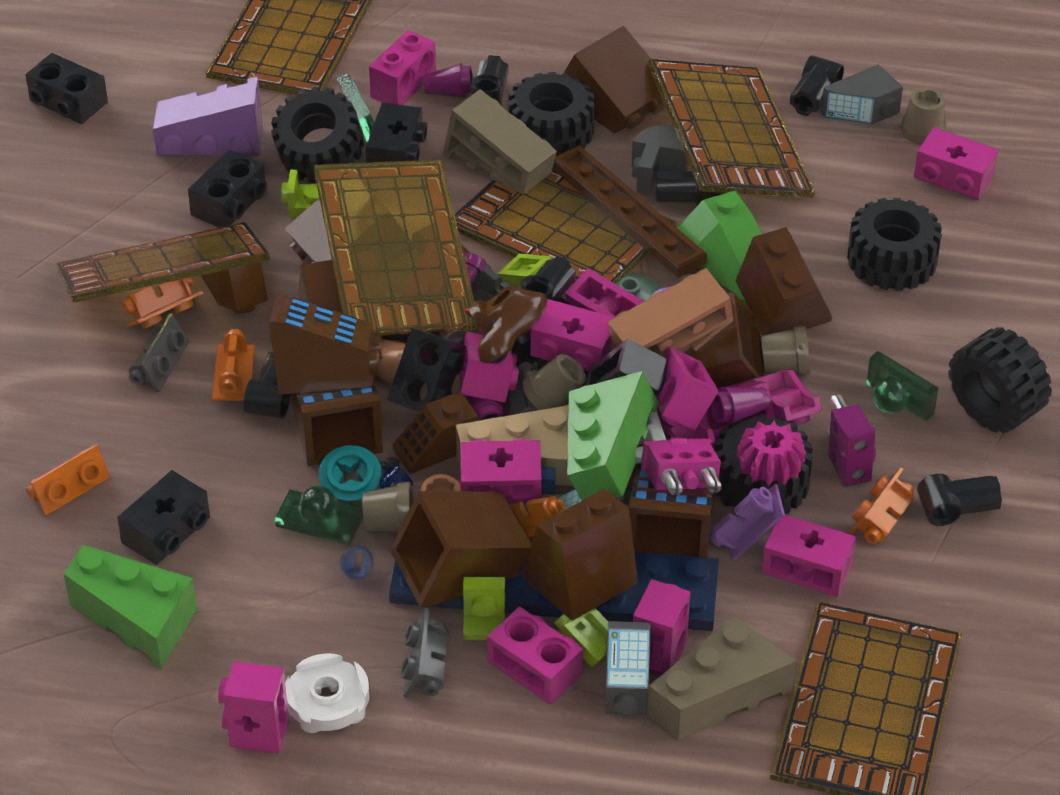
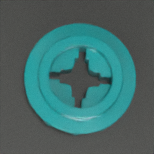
M348 445L336 448L326 455L320 465L319 479L321 488H324L330 499H339L345 505L349 501L356 500L362 503L363 493L376 490L379 482H381L380 463L372 452L363 447ZM358 469L357 478L359 481L350 479L343 483L344 471L351 473Z

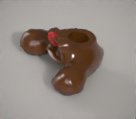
M513 284L500 291L489 301L478 300L469 309H465L466 314L476 321L479 333L484 335L478 346V356L481 362L499 364L505 360L508 352L512 350L516 339L531 330L541 318L548 302L545 294L521 289L516 284Z

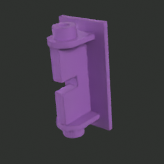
M774 484L769 489L765 487L752 489L749 495L734 508L735 514L738 516L728 513L719 523L711 528L709 538L715 546H727L731 560L735 561L785 515L778 485Z

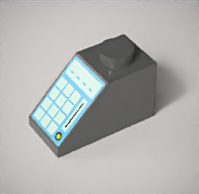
M878 64L825 86L823 89L821 114L824 117L867 124L877 123L900 113L903 86Z
M608 621L605 713L624 716L634 714L647 715L651 623Z

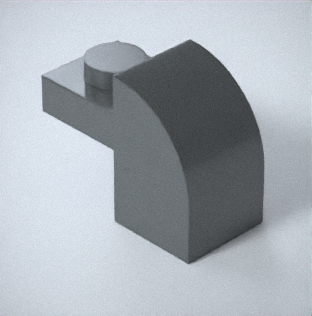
M656 125L648 127L639 132L633 139L632 177L637 178V193L651 194L657 171H688L693 155L680 126Z

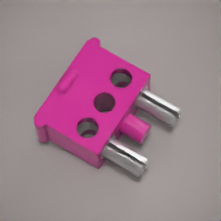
M671 438L670 440L646 441L643 443L641 470L646 471L656 490H669L672 495H675V493L679 495L683 491L682 489L708 488L711 493H714V491L718 493L721 490L722 485L719 481L721 461L712 447L711 439Z

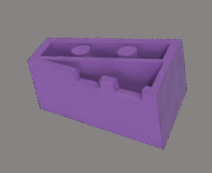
M258 76L249 78L246 84L229 87L228 84L218 86L215 92L203 95L194 92L157 102L153 125L156 155L223 156L230 149L244 156H260L263 125Z

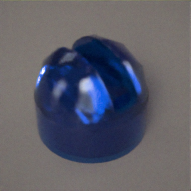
M390 465L379 480L380 489L396 486L402 482H410L412 487L414 484L406 472L394 465Z
M352 546L341 557V569L346 576L352 579H361L372 570L374 565L373 555L363 546ZM356 551L363 553L361 571H354Z

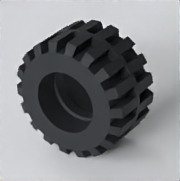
M549 72V74L537 73L534 74V77L522 79V83H516L513 86V91L509 93L508 112L515 118L523 121L526 127L541 139L546 140L557 151L556 156L579 145L585 149L586 144H590L594 134V94L591 93V88L587 84H582V80L579 78H571L569 74L565 73L562 75L556 74V72Z
M312 87L310 92L305 93L304 89L297 91L298 96L293 98L290 95L285 99V106H278L276 109L278 117L272 118L271 125L273 129L271 134L281 162L289 173L290 169L298 170L299 180L303 181L307 177L309 183H317V170L346 169L356 166L354 159L361 158V147H364V138L354 106L351 101H347L345 95L340 92L335 95L334 90L330 88L320 91L319 87ZM321 128L333 130L323 140L317 142L303 141L304 137L314 130Z
M882 198L878 199L877 203L872 201L866 203L865 208H859L856 211L855 217L851 221L847 252L850 269L855 270V276L859 279H866V284L880 286V289L883 290L894 288L895 291H903L905 287L913 289L918 287V283H926L929 281V276H933L936 271L942 237V227L940 223H937L938 218L936 215L928 213L929 209L923 205L918 206L916 202L911 200L902 201L901 198H893V200Z
M1003 327L987 330L956 351L949 362L950 370L948 375L952 381L951 388L958 398L957 401L979 425L984 428L987 426L990 431L996 433L998 431L1008 433L1043 409L1048 404V398L1052 393V389L1049 386L1051 378L1046 372L1047 366L1044 360L1040 359L1038 351L1028 344V340L1023 336H1017L1015 331L1010 329L1006 331Z
M759 415L758 418L750 416L743 419L742 422L729 425L728 429L723 428L719 433V439H716L714 449L721 461L719 481L722 486L721 490L716 493L717 496H722L721 502L726 506L732 505L735 508L749 495L752 489H759L761 487L769 489L774 484H777L785 515L790 513V507L797 509L801 505L802 499H806L808 494L813 460L812 444L807 442L808 436L805 432L797 431V425L792 422L788 423L791 426L792 432L801 433L804 450H806L805 462L802 464L798 477L789 478L785 486L778 481H773L768 487L766 481L759 480L753 483L750 474L742 473L739 457L737 456L738 444H740L745 429H754L758 421L767 426L775 420L777 426L782 427L787 425V423L783 422L784 418L775 416L774 419L767 418V415Z

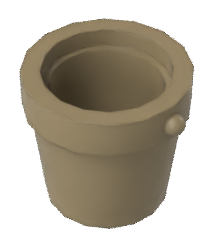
M927 87L919 88L911 94L901 125L902 134L908 140L923 144L933 127L946 130L944 95L936 89Z
M805 326L761 336L765 373H775L786 369L793 370L799 375L810 374Z
M560 354L540 369L533 372L528 371L526 373L527 377L523 382V389L529 401L538 410L566 406L569 402V391L581 388L586 381V375L576 360L568 355Z
M402 482L396 486L363 493V517L367 532L400 531L414 502V494L410 482Z

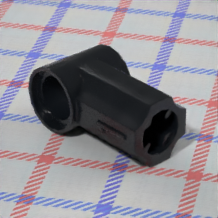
M488 55L487 59L480 61L477 75L471 81V95L481 89L489 97L497 100L502 106V96L508 77L509 65L500 56Z
M809 56L803 69L802 78L790 95V104L796 109L798 114L808 116L812 112H817L822 104L824 87L842 80L844 65L818 56Z
M698 167L694 171H657L656 201L695 202L698 206L705 199L725 194V187L706 186Z
M556 256L552 260H547L535 275L525 277L520 283V288L543 293L547 299L558 301L575 281L576 270L572 268L567 259Z
M268 352L257 379H251L247 384L244 395V411L246 413L283 419L289 407L290 394L279 395L273 352Z
M932 474L922 479L917 486V492L928 521L935 526L949 525L955 522L961 514L1000 509L1002 503L1001 486L997 476L951 481L945 474Z

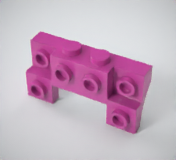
M785 369L727 386L765 387L770 395L769 409L752 415V418H758L759 415H767V418L774 419L777 416L784 418L783 421L787 423L792 422L798 425L810 421L811 414L822 411L819 397L814 396L805 389L793 370ZM709 406L696 430L685 425L677 428L668 424L660 417L661 412L657 407V413L666 440L671 438L711 439L713 444L716 442V439H719V433L722 429H728L729 426L724 423H717L712 417Z

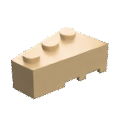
M569 405L457 424L456 456L460 470L461 442H472L479 439L488 441H512L520 438L540 440L541 467L555 468V485L573 486L567 475Z

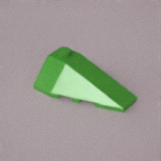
M731 191L703 200L677 229L707 253V264L699 267V269L707 268L715 280L730 292H734L749 310L735 280L752 238L762 233L751 211L736 191Z

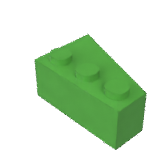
M643 371L569 391L567 475L581 500L602 489L607 490L616 498L623 497L637 461L635 451L639 441L645 440L648 433L646 427L650 413L656 412L659 405Z
M86 545L81 546L64 572L69 605L103 629L107 630L109 628L123 638L124 644L133 650L138 648L151 657L152 663L160 669L164 666L197 610L193 578Z

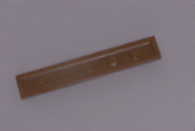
M580 145L555 157L553 170L677 278L707 264L706 252Z

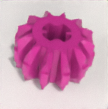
M775 420L767 426L758 421L754 429L746 428L737 450L742 473L750 474L753 483L759 480L766 481L768 487L773 481H778L785 486L789 478H797L802 464L805 462L806 455L801 433L792 432L790 424L782 427L777 426Z

